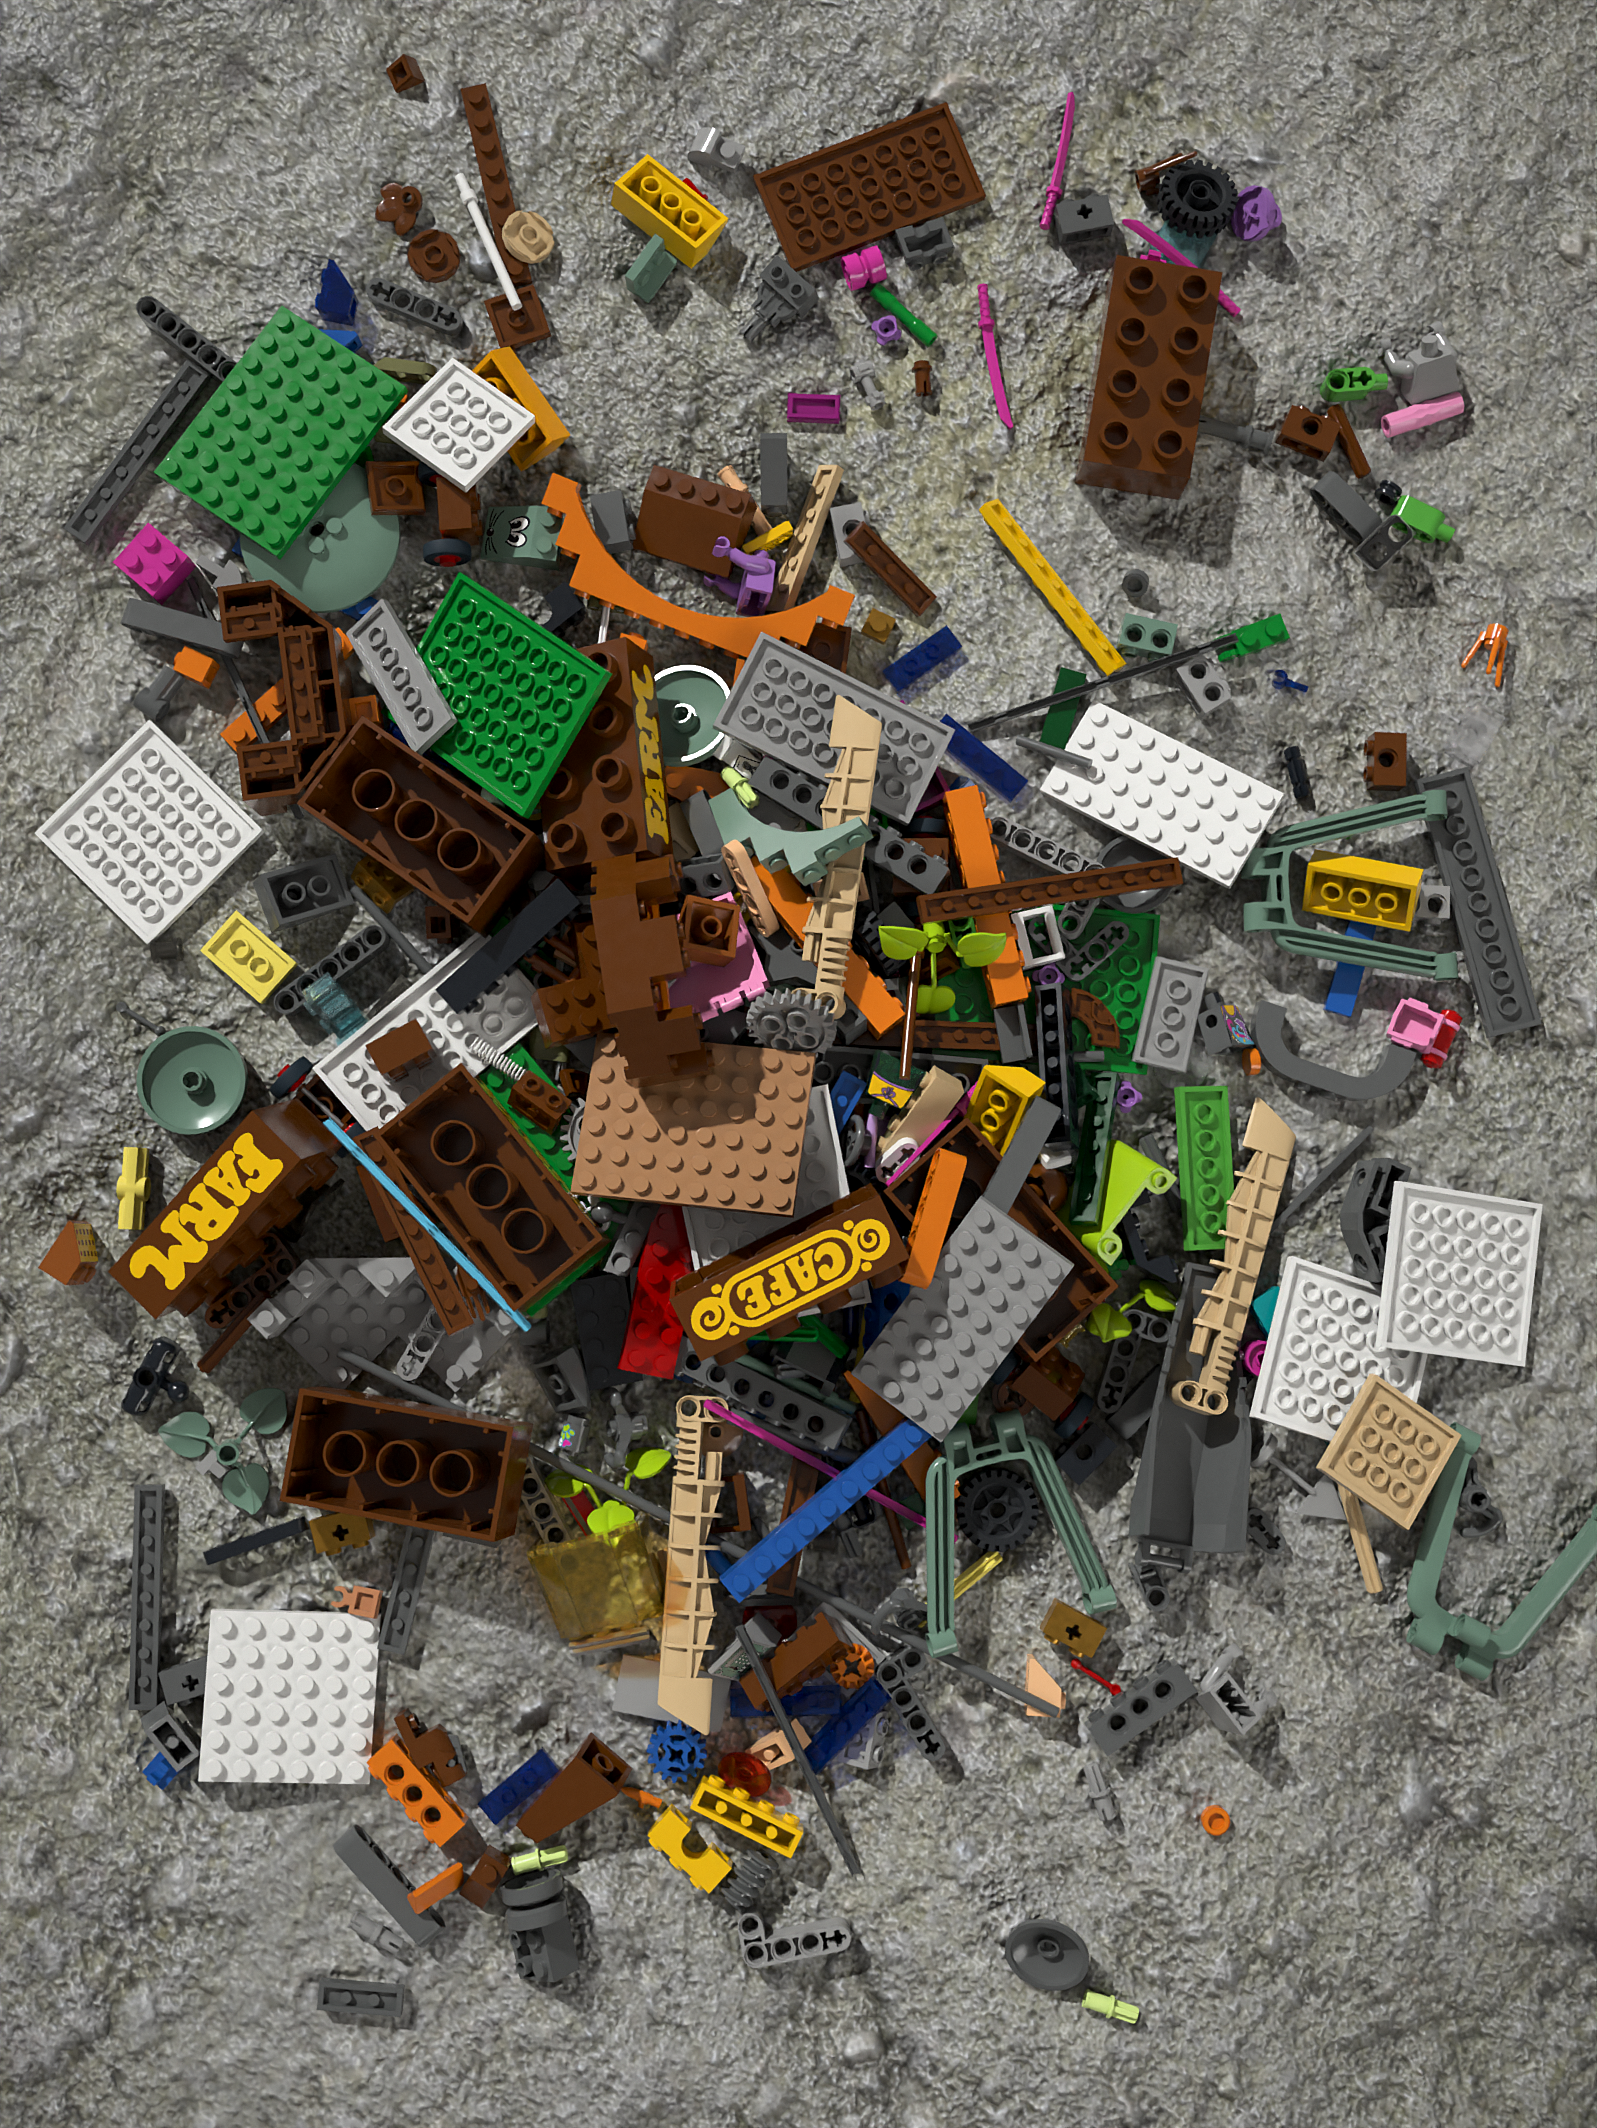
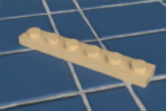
M838 465L818 466L766 607V611L770 614L786 611L795 606L801 585L844 469Z

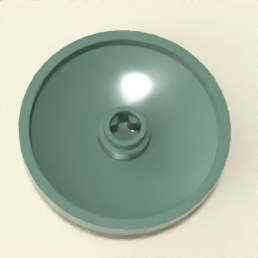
M694 665L672 667L655 675L664 765L684 767L699 763L712 756L725 735L713 729V724L730 693L725 682L714 672Z
M199 1026L180 1027L161 1035L145 1051L137 1071V1092L146 1113L161 1127L185 1135L206 1134L224 1126L241 1108L248 1088L246 1063L236 1045L219 1032Z

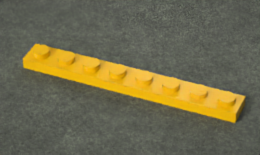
M995 499L984 503L979 511L983 515L986 524L994 529L1000 537L1001 543L1015 556L1017 564L1025 569L1032 578L1033 584L1046 596L1049 605L1057 610L1064 619L1066 627L1074 632L1080 640L1081 646L1096 660L1098 668L1105 672L1107 676L1121 670L1127 663L1001 501Z

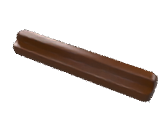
M1335 404L1327 410V414L1335 422L1341 424L1337 436L1356 477L1361 479L1369 475L1371 468L1342 405Z

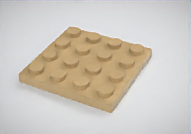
M1369 1374L1316 1469L1402 1529L1409 1530L1462 1435L1378 1375Z

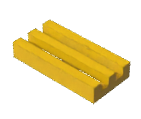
M785 521L744 544L742 551L747 555H753V552L756 550L768 552L791 539L793 528L789 521Z

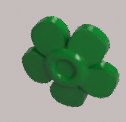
M1122 1251L1111 1266L1106 1264L1109 1271L1108 1274L1110 1273V1277L1113 1280H1119L1122 1277L1121 1271H1126L1129 1268V1262L1126 1259L1120 1260L1123 1255Z

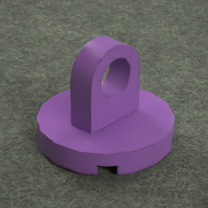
M1253 185L1246 187L1239 193L1237 205L1231 217L1233 232L1241 240L1248 242L1259 241L1270 230L1281 224V210L1275 203L1274 196L1269 189Z

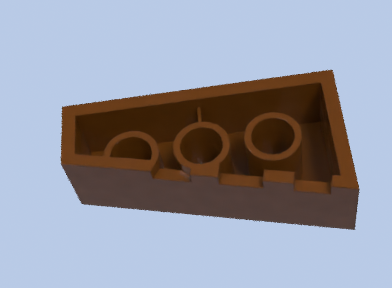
M821 1611L814 1617L817 1621L814 1625L809 1627L803 1626L796 1632L797 1639L795 1641L782 1643L775 1649V1657L773 1659L767 1657L761 1661L779 1700L787 1694L789 1696L796 1694L803 1688L802 1684L808 1679L820 1677L826 1672L825 1667L832 1662L838 1663L849 1655L848 1651L853 1648V1645L837 1619ZM752 1668L738 1681L754 1708L769 1712L772 1708Z

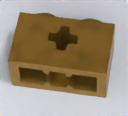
M335 1512L309 1521L317 1554L325 1552L326 1556L342 1552V1547L352 1545L353 1549L369 1545L368 1540L376 1536L371 1518ZM341 1527L343 1529L348 1528L349 1533L345 1536L344 1534H338V1529Z
M1054 1598L1040 1625V1629L1045 1633L1044 1638L1056 1645L1062 1642L1070 1646L1068 1651L1082 1659L1084 1655L1090 1658L1093 1657L1107 1630L1103 1623ZM1075 1625V1628L1078 1630L1077 1634L1071 1633L1069 1635L1066 1631L1067 1626L1073 1628Z

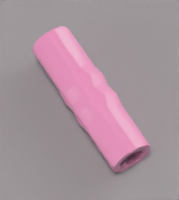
M1456 391L1384 415L1381 418L1383 433L1387 438L1461 414L1464 411V401L1461 394Z

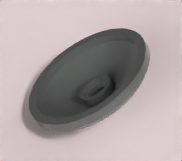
M1121 836L1111 841L1101 851L1096 862L1108 868L1169 858L1126 836ZM1173 887L1103 897L1102 899L1117 911L1139 914L1153 910L1162 904L1170 895Z
M1049 1919L1027 1920L1015 1926L1007 1937L1005 1956L1010 1968L1020 1979L1034 1987L1050 1991L1065 1990L1074 1987L1086 1976L1089 1967L1087 1946L1074 1930L1060 1922Z

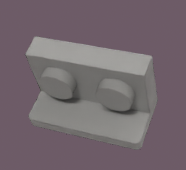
M852 1704L847 1705L838 1757L839 1762L866 1770L879 1766L884 1757L883 1739L889 1727L888 1711H874Z

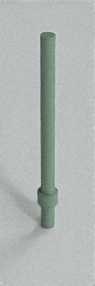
M745 1354L735 1360V1362L812 1396L832 1408L836 1407L851 1415L856 1410V1404L838 1397V1393L832 1391L830 1397L819 1393L821 1388L799 1378L776 1379L772 1371L773 1366Z

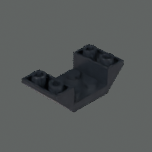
M1145 1188L1117 1224L1116 1228L1130 1266L1161 1282L1174 1283L1177 1282L1175 1275L1179 1274L1175 1260L1170 1259L1169 1255H1157L1146 1258V1255H1149V1250L1145 1240H1140L1137 1229H1140L1139 1219L1136 1213H1131L1130 1210L1131 1208L1151 1202L1149 1196H1152L1153 1193Z

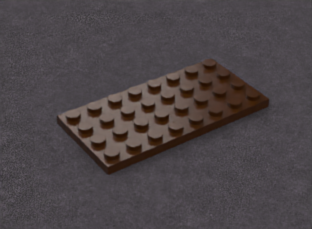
M947 102L753 175V182L786 262L795 272L895 235V229L911 225L916 227L927 221L984 201L986 197Z

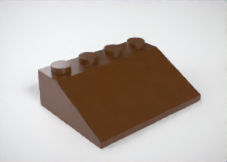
M654 465L643 493L635 530L636 539L633 540V550L729 579L735 563L730 561L727 556L716 557L712 554L715 542L721 536L726 537L730 541L729 547L741 550L757 510V505L749 493Z

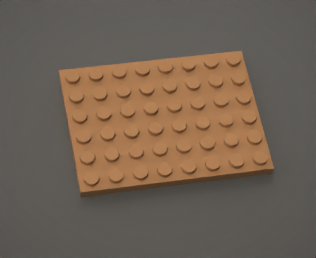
M598 1034L570 1192L573 1195L794 1218L816 1061L815 1053L701 1042L705 1043L708 1050H713L715 1066L711 1067L712 1075L635 1089L626 1080L624 1067L628 1066V1063L624 1057L619 1055L615 1034Z

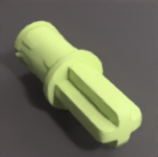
M726 766L720 773L721 779L739 795L740 800L747 808L752 809L754 806H758L760 803L759 796L748 784L749 780L743 778L732 766Z
M565 1845L544 1850L536 1848L533 1853L512 1857L513 1872L516 1876L537 1869L543 1871L544 1867L567 1862V1848Z
M1089 1989L1085 1990L1082 2007L1103 2013L1106 2018L1112 2016L1132 2024L1136 2023L1139 2016V2008L1137 2006L1117 2000L1114 1995L1108 1997Z

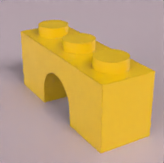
M671 1803L649 1828L647 1835L650 1837L649 1842L657 1851L661 1852L663 1850L670 1856V1863L677 1870L687 1872L691 1876L689 1878L691 1883L697 1889H704L710 1893L732 1869L733 1860L714 1842H711L701 1852L688 1850L683 1843V1838L691 1830L692 1822Z

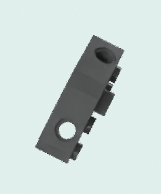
M1372 1158L1371 1160L1357 1162L1340 1211V1229L1359 1278L1381 1284L1383 1283L1394 1181L1407 1182L1412 1169L1391 1158ZM1360 1178L1364 1179L1362 1184H1359ZM1362 1257H1363V1259H1364L1365 1262H1366V1263H1364V1264H1362L1361 1259H1360V1258H1362Z

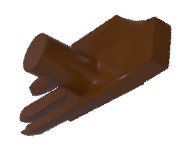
M456 1263L457 1274L455 1277L461 1295L467 1302L470 1314L473 1318H477L470 1299L473 1297L480 1320L484 1321L485 1316L478 1299V1295H480L485 1311L489 1314L490 1308L484 1290L478 1285L476 1279L471 1278Z

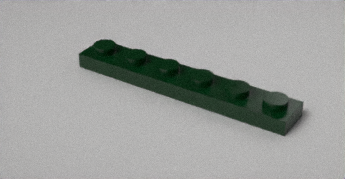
M1117 1072L1091 1073L1068 1219L1071 1225L1098 1226L1120 1082V1076Z

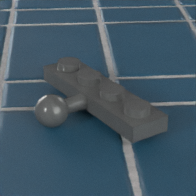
M605 1201L594 1204L591 1209V1216L594 1221L600 1224L609 1221L619 1223L600 1265L603 1271L628 1277L648 1234L651 1222L654 1221L661 1204L630 1201L625 1213L613 1210L612 1206Z

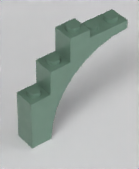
M732 788L708 801L724 845L734 839L738 840L744 846L748 856L751 857L756 853L759 862L771 874L790 865L793 875L804 886L814 883L822 876L828 874L825 864L837 860L841 855L862 846L865 842L874 838L869 827L859 816L841 825L820 831L793 832L768 826L751 816L746 805Z

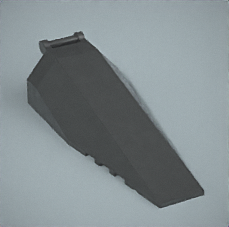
M1190 1262L1185 1265L1130 1508L1128 1537L1138 1543V1549L1135 1553V1564L1138 1566L1146 1567L1149 1564L1177 1569L1180 1573L1188 1574L1192 1568L1193 1552L1231 1554L1245 1552L1252 1436L1249 1405H1246L1244 1390L1247 1387L1246 1377H1243L1242 1361L1245 1360L1244 1351H1241L1240 1341H1237L1236 1345L1239 1347L1238 1351L1234 1352L1236 1360L1231 1363L1233 1371H1229L1228 1374L1231 1379L1226 1381L1225 1385L1228 1387L1226 1393L1228 1406L1223 1413L1203 1415L1175 1405L1169 1395L1172 1385L1177 1382L1188 1380L1199 1382L1206 1354L1205 1356H1200L1189 1352L1196 1327L1193 1325V1320L1198 1317L1208 1298L1201 1294L1202 1289L1212 1290L1222 1271L1218 1268ZM1183 1387L1181 1394L1184 1400L1187 1401L1190 1397V1391L1187 1387ZM1210 1395L1207 1399V1404L1210 1409H1214L1216 1402L1213 1396ZM1152 1545L1180 1550V1557L1174 1558L1151 1554L1150 1547Z

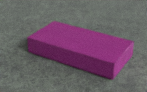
M788 393L787 422L839 424L840 395Z

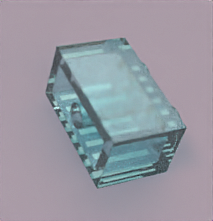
M329 972L302 991L306 999L303 1003L312 1016L318 1014L322 1019L319 1022L328 1034L334 1032L339 1039L366 1020L360 1008Z

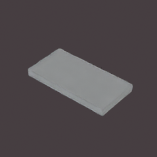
M1159 956L1155 957L1131 1062L1186 1074L1209 968Z
M623 1654L612 1710L678 1723L679 1719L657 1704L660 1660ZM699 1669L697 1677L713 1679L709 1730L721 1732L731 1679L711 1675L707 1670Z

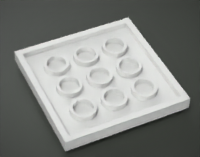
M452 358L382 429L383 434L464 492H467L535 423V415Z

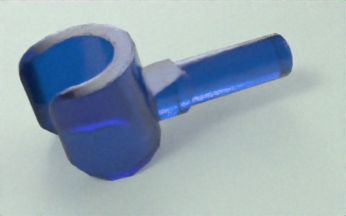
M1283 670L1275 671V676L1284 679L1282 682L1272 680V686L1275 689H1282L1286 686L1307 692L1308 686L1288 679L1287 673Z

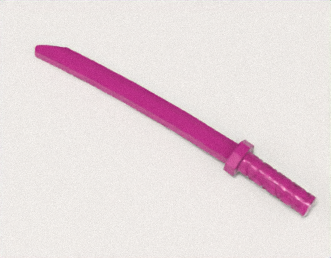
M1069 92L1067 95L1056 163L1051 184L1047 187L1045 194L1048 199L1046 200L1039 225L1043 230H1049L1057 200L1061 199L1062 195L1060 184L1075 111L1073 92Z
M1123 219L1122 223L1153 245L1176 265L1198 268L1140 221ZM1220 289L1218 302L1234 318L1241 309Z
M983 283L977 286L981 320L978 321V329L982 330L986 360L999 417L1009 429H1012L1013 423L1005 397L992 329L995 323L994 319H991L988 285Z
M977 1082L956 1103L951 1114L885 1183L888 1187L957 1115L961 1117L966 1115V1108L969 1106Z

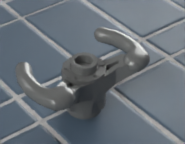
M607 1387L600 1394V1400L607 1402L610 1399L615 1414H612L610 1420H607L606 1431L607 1435L612 1437L617 1443L614 1455L610 1452L606 1453L604 1460L612 1469H621L626 1463L625 1452L630 1440L641 1439V1436L647 1434V1419L644 1414H639L638 1411L627 1412L622 1405L620 1392L614 1387Z
M1471 1457L1458 1504L1467 1511L1485 1515L1488 1517V1521L1481 1526L1462 1528L1460 1535L1464 1538H1477L1487 1535L1495 1530L1503 1521L1501 1510L1491 1505V1498L1487 1494V1490L1482 1487L1478 1480L1477 1462L1473 1457Z
M908 1588L895 1590L891 1594L890 1600L876 1612L871 1623V1633L874 1635L879 1634L884 1619L891 1613H893L900 1628L908 1630L916 1628L920 1622L927 1621V1604L917 1601L914 1592H911ZM928 1630L921 1634L920 1638L926 1640V1633H929Z

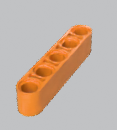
M940 1147L935 1151L906 1245L910 1258L900 1264L904 1275L898 1279L899 1281L925 1290L929 1287L966 1168V1156Z

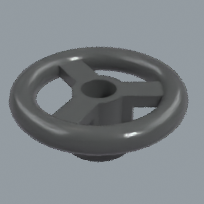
M852 1115L848 1118L839 1136L845 1169L852 1167L859 1155L867 1156L871 1148L872 1138L870 1135L865 1134L864 1122L859 1115ZM854 1124H856L855 1133L852 1132V1126Z

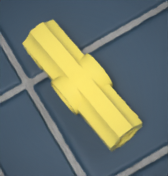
M124 1147L122 1176L118 1178L116 1187L117 1198L120 1200L118 1229L144 1230L145 1206L151 1193V1181L148 1177L150 1148Z

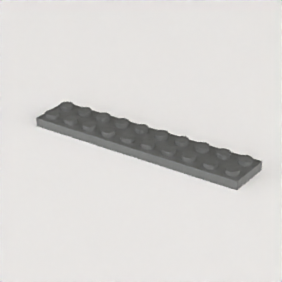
M1464 767L1415 780L1414 785L1417 795L1430 790H1445L1447 794V819L1425 821L1443 886H1450V911L1486 1038L1542 1024L1469 768Z

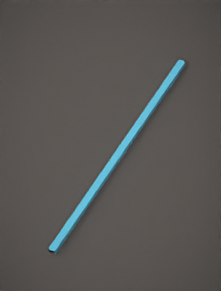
M330 1117L329 1120L323 1122V1125L468 1275L478 1281V1285L524 1332H527L531 1324L519 1312H514L484 1275Z

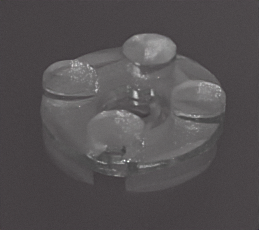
M1193 1042L1186 1074L1153 1067L1154 1076L1161 1086L1174 1091L1175 1087L1199 1086L1208 1073L1207 1056L1204 1050L1197 1043Z

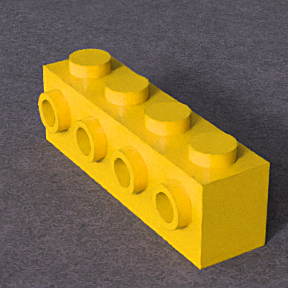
M703 1774L691 1800L690 1809L789 1858H792L803 1834V1824L800 1823L799 1817L789 1812L782 1814L776 1811L775 1806L770 1802L762 1799L758 1802L750 1798V1793L739 1787L732 1789L725 1785L723 1779L715 1775L708 1777Z

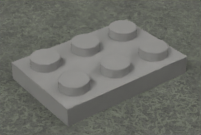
M823 1601L787 1638L788 1641H795L797 1639L796 1632L803 1626L809 1627L817 1622L814 1617L822 1611L837 1619L851 1643L862 1645L871 1653L874 1660V1669L886 1657L837 1608ZM861 1658L854 1662L844 1659L847 1664L844 1675L851 1671L860 1675L857 1665ZM830 1664L825 1667L826 1672L823 1675L848 1698L856 1689H846L836 1683L830 1673Z

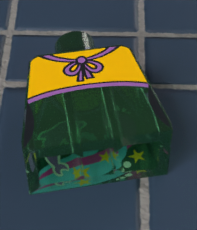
M875 1050L867 1078L868 1084L864 1090L865 1094L875 1098L868 1113L884 1119L890 1105L902 1110L924 1078L926 1072L911 1065L910 1080L899 1079L901 1060Z

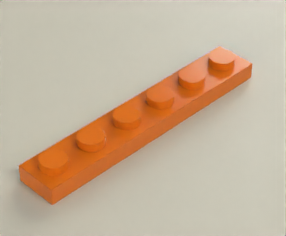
M337 627L335 630L342 639L345 661L355 652V649L349 638ZM283 677L253 704L266 732L288 713ZM246 711L220 734L236 752V747L253 745L259 739Z

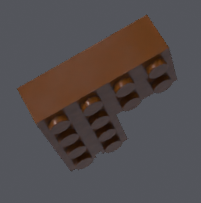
M593 920L574 924L567 932L576 966L579 969L580 979L537 989L530 997L545 1049L594 1038L601 1033L619 1031L615 1023H610Z

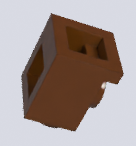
M425 906L427 939H437V944L453 943V938L461 937L460 921L439 906Z

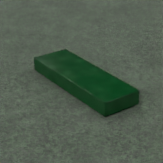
M1061 667L1053 695L1083 685L1087 674ZM1080 696L1049 706L1040 742L1063 750L1066 748Z

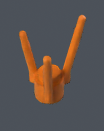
M1489 624L1486 632H1480L1477 641L1462 662L1461 667L1465 668L1481 644L1485 643L1484 647L1491 651L1486 674H1491L1497 651H1499L1495 675V687H1499L1505 649L1508 644L1506 640L1509 632L1508 628L1500 624Z

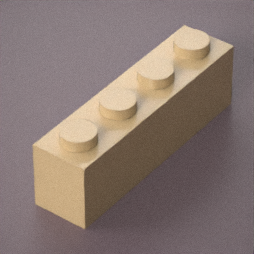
M933 1066L929 1073L925 1072L924 1077L918 1084L919 1087L911 1094L903 1109L898 1115L895 1114L890 1119L887 1131L883 1136L877 1137L875 1162L902 1138H912L916 1140L920 1147L945 1120L964 1094L961 1081L936 1066ZM903 1148V1149H902L903 1155H904L905 1153H908L909 1155H911V1154H912V1148L909 1149V1150ZM884 1166L886 1169H888V1170H890V1171H893V1170H892V1166L889 1167V1168H887L886 1166Z

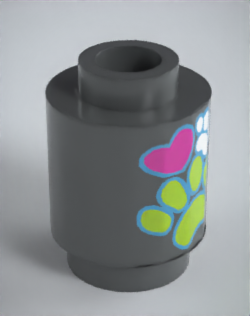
M569 1414L567 1420H564L558 1442V1447L563 1448V1454L577 1457L578 1453H584L591 1428L588 1426L590 1419Z

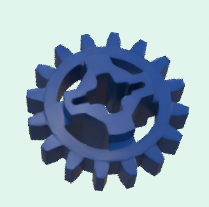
M680 1719L677 1726H673L670 1720L667 1721L666 1729L659 1725L656 1731L658 1735L651 1734L650 1742L652 1744H649L647 1747V1752L651 1754L648 1757V1764L655 1763L653 1768L654 1774L662 1771V1780L672 1776V1783H676L677 1777H681L684 1782H687L689 1773L696 1777L698 1773L696 1767L703 1769L705 1763L703 1759L707 1758V1750L702 1749L706 1746V1739L699 1740L701 1732L697 1730L693 1732L692 1727L689 1725L686 1727L682 1726L683 1723ZM662 1743L665 1751L660 1757L659 1746ZM693 1746L696 1751L694 1759L691 1758L692 1755L689 1753Z

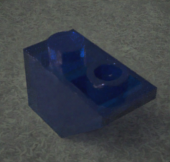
M329 259L327 268L322 270L321 283L323 285L321 293L316 295L315 308L324 321L353 326L359 301L335 261Z

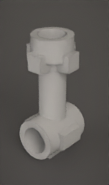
M861 360L854 363L849 368L852 381L854 383L861 381L868 395L864 399L866 405L870 406L873 411L880 409L886 403L883 391L878 392L871 379L872 376H875L872 362L870 360L866 362Z

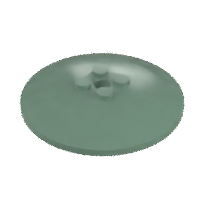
M354 463L281 560L241 533L240 546L247 569L256 582L273 580L282 589L309 607L314 613L337 612L362 602L372 595L387 579L399 551L400 523L398 515H371L365 468ZM316 524L324 526V532L320 536L311 535V529Z

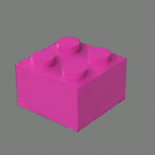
M149 523L145 525L113 561L127 577L160 605L164 604L197 567L183 551Z

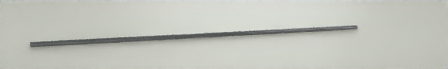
M343 1347L340 1348L337 1354V1358L431 1405L470 1412L410 1381L402 1379L400 1376ZM530 1442L528 1454L670 1524L669 1511ZM711 1532L708 1534L707 1544L721 1546V1551L737 1559H740L748 1552ZM797 1576L795 1588L871 1626L874 1614ZM886 1620L883 1621L881 1626L882 1632L930 1655L926 1640ZM953 1654L936 1658L1053 1718H1056L1058 1715L1059 1707Z

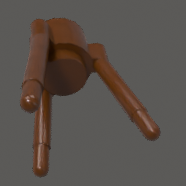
M1194 151L1185 155L1179 153L1152 166L1135 170L1138 191H1145L1146 196L1158 194L1160 188H1155V186L1160 184L1159 171L1196 157L1197 152Z

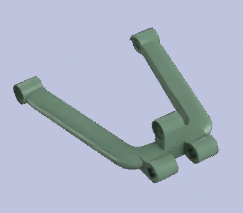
M1425 791L1418 795L1312 819L1276 830L1269 837L1266 848H1254L1241 869L1242 879L1265 878L1260 881L1261 902L1243 904L1244 932H1270L1277 946L1293 954L1433 978L1436 981L1458 979L1456 952L1436 954V952L1301 927L1293 919L1289 896L1288 870L1292 851L1413 821H1439L1447 819L1446 791Z
M1018 1409L989 1416L994 1440L986 1439L972 1443L967 1424L965 1422L955 1424L942 1442L938 1441L942 1455L933 1461L927 1471L925 1481L927 1626L929 1633H926V1643L932 1658L959 1651L953 1630H956L954 1625V1484L959 1475L981 1466L1014 1459H1023L1026 1462L1080 1582L1082 1601L1086 1612L1091 1615L1117 1607L1115 1592L1112 1586L1107 1583L1105 1573L1051 1451L1039 1437L1025 1433L1023 1420Z
M1453 1422L1449 1427L1462 1436L1433 1487L1407 1588V1602L1411 1611L1416 1616L1408 1630L1406 1641L1430 1655H1435L1442 1647L1444 1636L1447 1633L1463 1642L1455 1660V1667L1480 1681H1484L1492 1670L1495 1658H1511L1525 1648L1597 1556V1504L1592 1510L1591 1518H1588L1578 1534L1498 1630L1491 1632L1489 1626L1465 1613H1462L1458 1618L1451 1615L1438 1605L1435 1594L1468 1464L1481 1442L1480 1434L1457 1422Z

